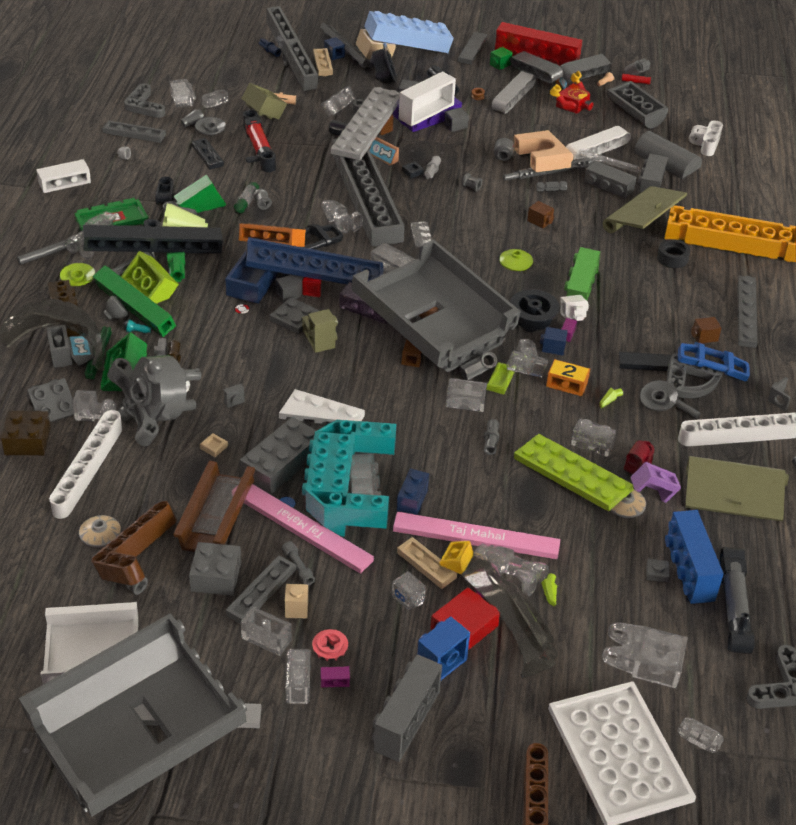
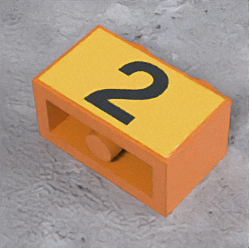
M554 359L548 372L546 387L582 396L588 383L590 369Z

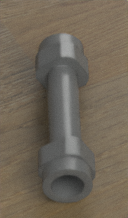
M292 541L286 542L282 546L286 558H290L296 564L300 581L308 586L315 581L313 572L310 568H306L300 559L297 546Z

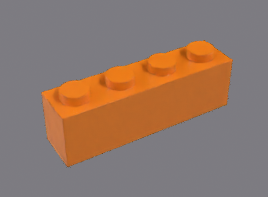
M240 224L239 241L247 242L248 237L304 247L306 230L258 224Z

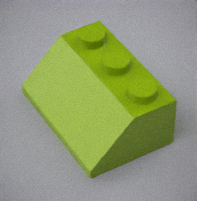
M141 251L137 253L121 276L154 303L169 299L179 285L153 257Z

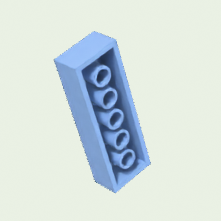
M369 11L364 26L372 40L444 53L449 52L454 39L444 23H433L429 20L422 21L418 18L411 19L402 15L395 16L391 13L383 14L380 11Z

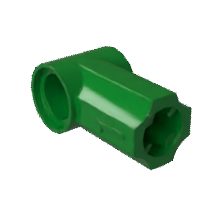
M167 253L170 276L176 282H181L185 278V253Z

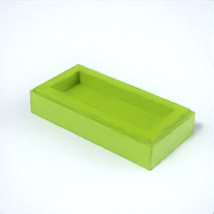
M498 362L486 390L504 395L516 367Z

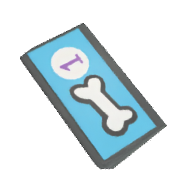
M90 336L68 337L71 356L78 366L95 357Z

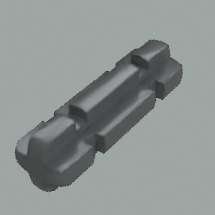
M537 182L536 189L538 192H543L544 190L558 191V189L566 191L567 182H545V184Z

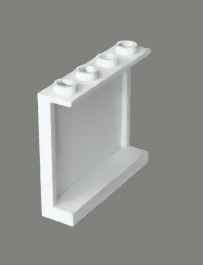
M137 602L46 608L47 632L44 670L41 671L43 685L138 632Z

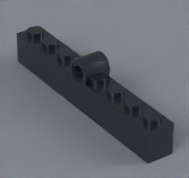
M156 219L145 220L143 226L83 225L82 233L83 251L221 253L223 244L221 228L161 226V223Z

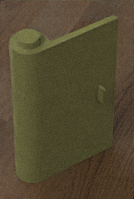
M650 186L604 219L603 228L608 233H614L624 225L644 229L685 198L687 193Z
M694 456L688 457L685 507L783 521L785 486H787L789 475L785 474L784 469Z

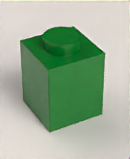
M504 47L492 51L490 65L498 70L510 66V58L513 52Z

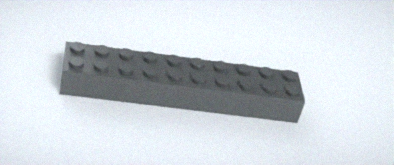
M332 139V146L337 139ZM369 148L361 160L332 154L371 246L404 242V224Z

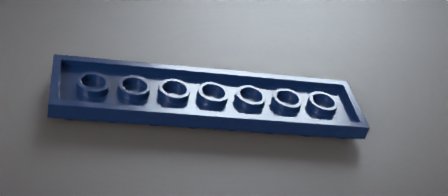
M250 237L247 240L246 266L347 285H352L353 275L364 270L369 271L368 281L383 275V262Z

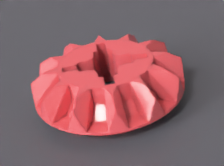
M333 629L323 630L313 639V652L317 653L318 658L323 657L326 661L332 658L337 660L339 656H344L346 650H348V640L340 631ZM327 641L334 646L333 650L327 647Z

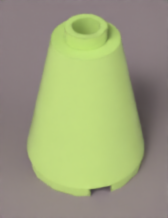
M167 203L163 226L208 227L205 219L171 203Z

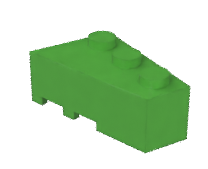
M580 247L579 253H575L573 259L575 265L570 268V280L566 281L564 290L567 291V296L581 295L585 300H588L592 283L595 282V274H598L600 251Z

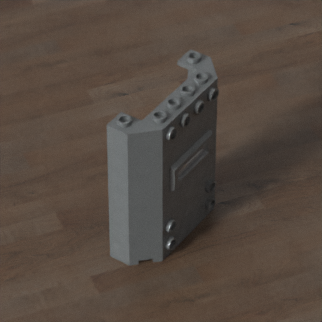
M435 240L420 246L417 260L368 281V270L353 275L351 290L433 363L447 372L500 346L504 342V335L508 330H513L517 326L521 313L519 309ZM433 307H437L439 310L415 323L409 321V319Z
M171 613L19 698L27 720L31 722L41 746L83 811L88 812L91 817L247 722L245 714L247 707L241 698L237 699L232 692L226 696L221 682L218 679L214 680L212 678L211 670L207 664L204 663L202 665L197 651L194 648L190 649L186 644L183 634L185 627ZM144 704L167 736V739L158 743L134 708Z

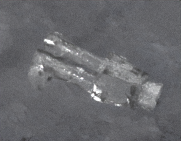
M327 200L321 203L326 218L330 222L335 221V227L340 232L348 233L349 228L354 232L363 225L364 216L362 213L356 211L349 215L347 208L335 200Z
M105 211L103 214H99L86 221L85 225H113L116 217L114 214ZM83 230L66 239L65 247L69 252L76 253L79 250L83 258L90 259L93 257L94 251H83Z
M482 543L474 552V556L480 558L481 563H484L493 571L499 574L507 573L520 579L522 582V592L527 596L533 594L537 582L541 584L548 574V565L519 558L514 555V550L494 545L487 546Z

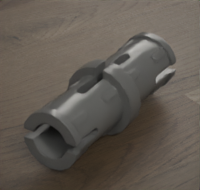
M490 419L487 422V431L484 434V451L488 455L496 453V446L500 436L498 433L500 423L495 419Z

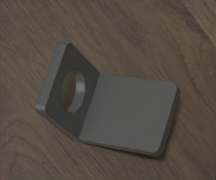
M784 377L772 385L768 398L770 403L783 411L788 409L791 399L789 395L784 393L788 377ZM777 396L783 397L784 404L778 402Z

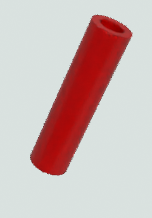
M622 74V81L650 85L651 77Z

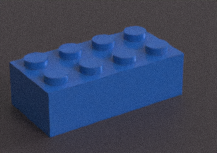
M698 510L673 512L672 519L668 524L669 531L668 535L665 536V544L670 548L671 560L676 564L678 578L683 582L684 594L688 596L690 604L715 602L723 578V571Z

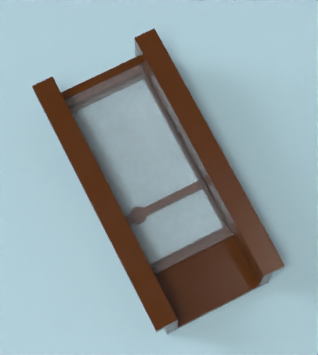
M208 462L173 534L174 537L179 539L182 550L195 552L198 542L225 545L251 485L254 484L253 474L255 467L247 466L243 476L236 477L220 474L217 462Z

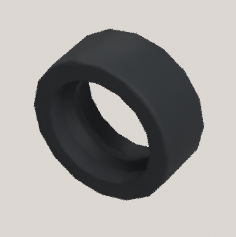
M667 239L660 243L657 259L666 267L681 268L688 263L691 249L683 241ZM667 252H675L680 255H671Z

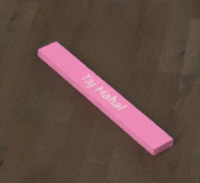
M251 485L244 504L360 574L373 562L374 556L257 486ZM237 487L232 491V496H234Z
M397 512L393 526V532L452 542L470 541L471 545L552 559L558 558L560 539L402 512Z

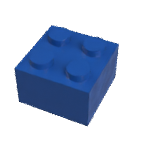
M450 616L444 622H439L428 634L425 633L420 637L417 654L442 665V680L467 660L470 632Z

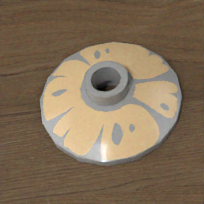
M633 489L630 494L610 511L620 517L634 518L640 516L645 511L646 501L640 492Z
M107 515L91 517L84 521L79 529L81 541L93 548L105 547L121 533L119 522Z

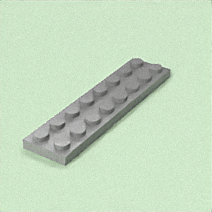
M374 87L331 147V154L361 160L398 106L400 93L395 90L390 91L381 87Z

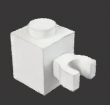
M581 295L561 297L560 314L565 319L575 318L576 321H579L586 317V311H588L589 306L587 300Z

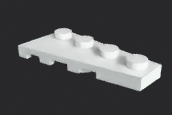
M296 389L279 412V419H286V417H294L299 421L311 419L315 420V423L321 424L326 421L333 422L337 419L362 421L365 416V410Z

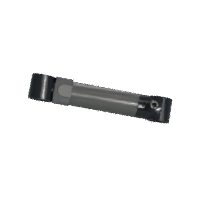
M722 547L720 566L723 571L721 583H724L729 630L728 651L752 654L755 639L750 626L745 581L747 574L745 550Z

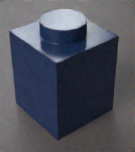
M337 37L324 40V48L328 49L331 60L345 57V44Z
M546 327L545 334H541L540 344L543 345L542 352L564 355L568 330Z

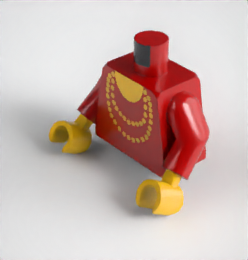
M579 71L573 73L570 78L576 84L573 83L562 91L560 86L556 84L550 90V94L557 97L556 107L573 113H579L583 109L590 111L593 108L594 103L589 101L590 92L586 91L583 83L579 80L582 76Z

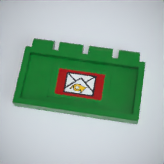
M135 198L125 199L123 203L116 201L107 203V206L104 204L93 206L91 210L88 208L79 209L75 213V219L82 233L83 225L135 226L143 224L145 220L149 219L139 199L135 200Z

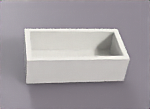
M441 72L401 91L399 119L413 126L453 106L456 79L445 72Z

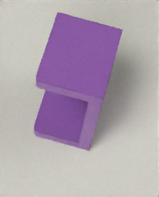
M647 462L630 477L635 491L640 492L645 486L658 490L661 500L665 503L681 489L675 473Z

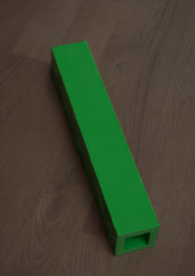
M106 265L92 276L102 291L109 296H115L129 312L151 327L160 336L164 337L176 327L172 316Z

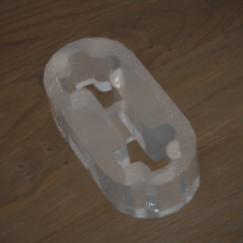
M217 90L202 96V105L205 107H213L228 101V92L226 90Z
M684 718L678 727V733L682 738L709 752H718L724 741L719 732L692 718Z

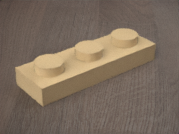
M313 49L318 75H333L328 49Z
M413 537L397 547V553L441 589L457 578L456 572L440 566L439 562L441 559Z

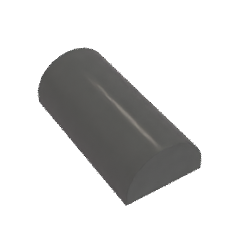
M632 81L608 89V98L647 128L651 129L659 126L667 116L668 107Z
M652 131L645 132L639 138L634 149V153L644 159H648L649 154L668 157L666 171L681 179L701 168V157Z

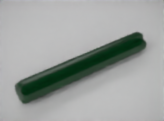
M104 326L101 329L93 349L95 357L89 360L84 372L86 379L92 380L95 378L112 334L110 327Z

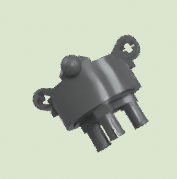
M169 355L141 357L134 370L126 359L117 358L114 361L107 375L112 382L122 389L125 395L122 401L124 406L118 412L122 420L127 421L132 417L135 418L138 425L135 439L138 444L149 446L159 432L156 422L174 420L183 411L196 409L194 399L186 400V381L200 380L201 372H199V368L184 370L178 361Z

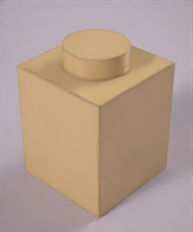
M286 584L285 618H307L308 585Z

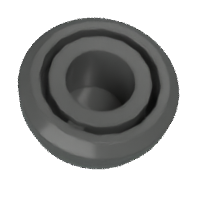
M110 296L106 303L105 315L110 320L127 316L128 311L115 296Z

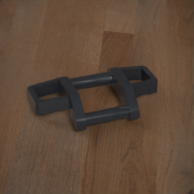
M310 224L304 229L306 230L305 235H316L320 241L303 248L316 250L323 246H330L342 241L343 234L335 224L324 226ZM333 231L336 237L330 238L326 232Z

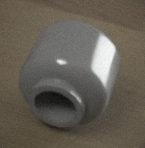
M508 138L498 139L494 146L495 157L501 161L511 159L514 154V143Z

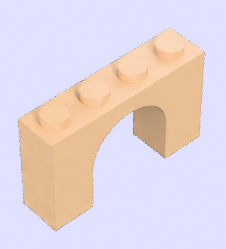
M549 130L514 135V150L519 155L531 153L530 167L535 172L571 168V162L573 161L572 152Z

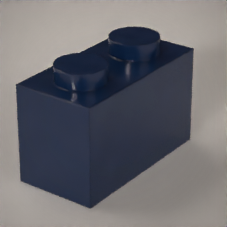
M409 469L398 494L397 512L418 515L428 491L429 473Z

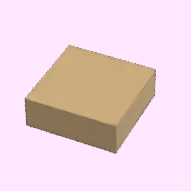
M213 433L200 443V449L213 457H216L228 447L226 440Z

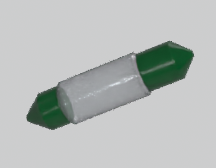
M250 182L234 205V210L237 213H243L253 201V194L259 189V185L256 182Z

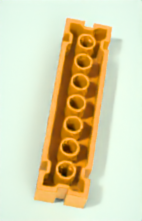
M676 205L670 209L665 234L666 240L679 239L684 240L686 244L746 253L753 256H763L770 259L782 257L787 262H796V226L784 227L781 223L693 208L685 210L684 207Z

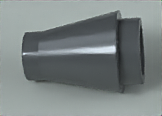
M194 109L181 119V123L184 128L195 125L199 119L204 118V115L200 109Z

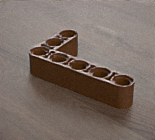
M161 501L155 504L92 557L91 561L101 579L125 585H135L144 579L145 574L136 556L177 521L168 501Z
M540 743L529 745L524 763L523 825H548V749Z

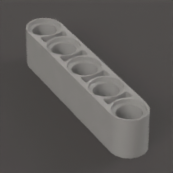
M521 71L494 98L492 109L505 114L508 113L534 86L536 76Z

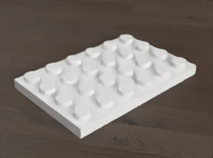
M634 681L549 703V712L604 825H618L695 802L696 796Z

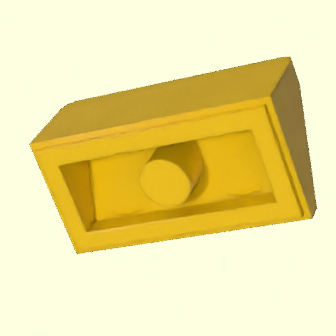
M451 542L439 562L440 566L456 573L464 574L473 557L471 542Z

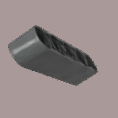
M525 51L510 58V62L515 69L533 74L536 78L545 82L552 83L563 77V70L559 65Z
M603 54L564 63L560 66L563 70L562 78L567 83L572 82L570 79L571 75L577 71L582 75L580 79L607 72L611 68L612 63Z

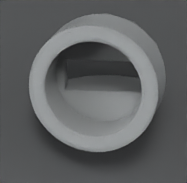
M129 147L118 149L117 153L121 159H130L131 150Z

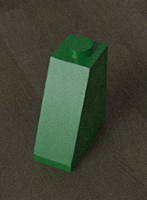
M207 174L174 196L179 207L195 209L197 213L226 205Z

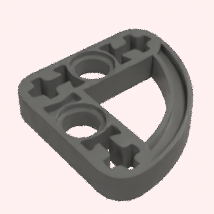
M674 353L669 361L666 381L672 385L677 383L678 397L698 398L711 393L717 387L723 372L704 366L696 369L690 364L686 365L679 362L678 353ZM672 372H676V373H678L680 376H676V375H674ZM686 374L710 380L699 386H684Z

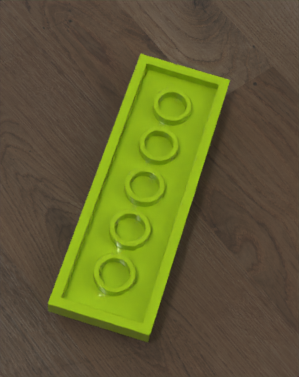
M541 434L536 435L514 452L515 460L608 512L633 491V484Z

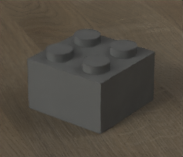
M198 542L189 574L191 592L234 596L241 567L240 546Z

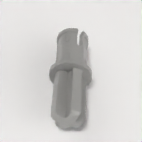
M433 156L431 162L427 164V169L424 173L426 179L432 178L439 170L438 166L441 163L439 156Z

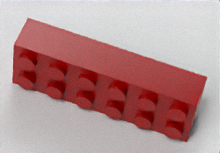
M502 22L497 28L495 50L504 47L513 52L512 57L525 51L560 66L564 63L580 59L583 40Z

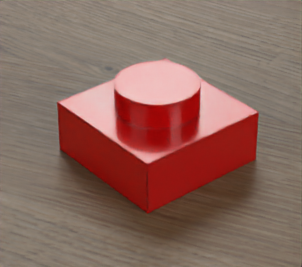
M304 277L303 295L320 297L321 279Z

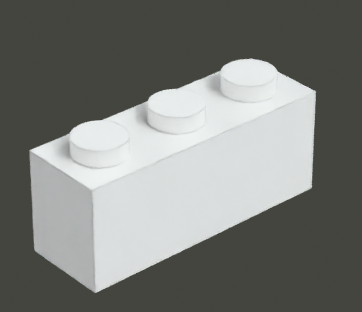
M84 159L36 169L38 182L43 193L91 183L89 168Z

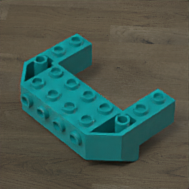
M337 419L315 431L314 440H310L309 452L312 453L307 456V466L309 468H305L304 480L307 483H303L302 495L306 496V510L324 527L344 537L346 526L387 529L389 496L348 493L351 466H354L356 452L394 455L397 424Z

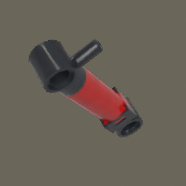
M246 110L243 112V128L247 137H250L257 154L256 156L246 157V162L260 161V167L263 172H273L276 170V154L271 150L262 129V121L258 117L257 111Z

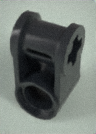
M165 176L159 179L155 195L156 204L169 201L174 202V184L171 177Z

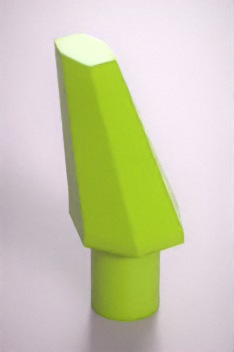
M610 388L600 401V408L602 409L615 401L617 397L622 396V389L614 390Z
M550 573L541 584L547 601L550 605L555 606L557 585L554 582L556 576Z

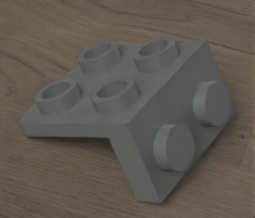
M65 378L60 380L54 379L46 384L34 385L27 389L26 397L28 402H32L35 411H48L50 422L75 415L77 412Z

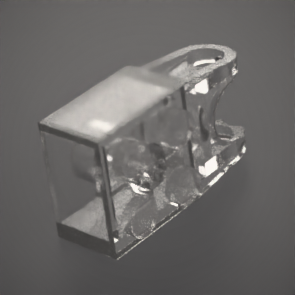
M613 623L609 626V637L622 646H612L604 649L602 659L607 664L631 673L632 677L677 688L688 637L626 623ZM614 630H620L624 634L615 633ZM608 654L618 656L619 658H611Z

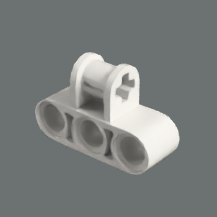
M710 121L708 127L696 125L691 130L689 141L692 144L701 146V153L703 155L711 156L718 145L723 124L720 121Z

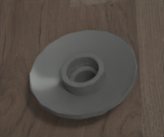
M205 117L199 119L195 124L196 130L205 135L221 133L226 127L225 122L217 117Z
M658 380L646 384L641 390L640 398L646 408L653 411H665L676 404L678 392L671 383Z

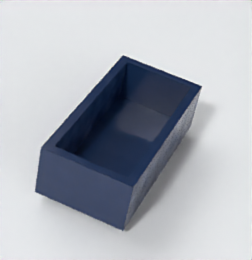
M245 251L225 279L226 295L259 304L280 272L246 266Z

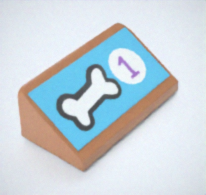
M376 137L369 149L371 155L388 165L398 162L399 148Z

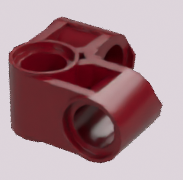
M636 441L626 456L624 471L634 474L645 462L652 464L655 451L654 446L649 441Z

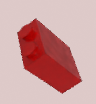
M466 588L431 616L430 629L433 630L439 622H444L451 616L470 632L469 650L498 627L500 612L495 606L486 602L478 593L470 588Z

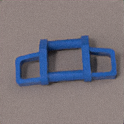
M695 342L694 345L682 343L678 349V361L681 363L711 368L742 381H747L750 376L749 363L735 357L732 352H721L705 347L704 344ZM684 351L695 353V358L684 355ZM705 354L720 358L724 365L706 360ZM734 365L742 368L743 372L735 370Z

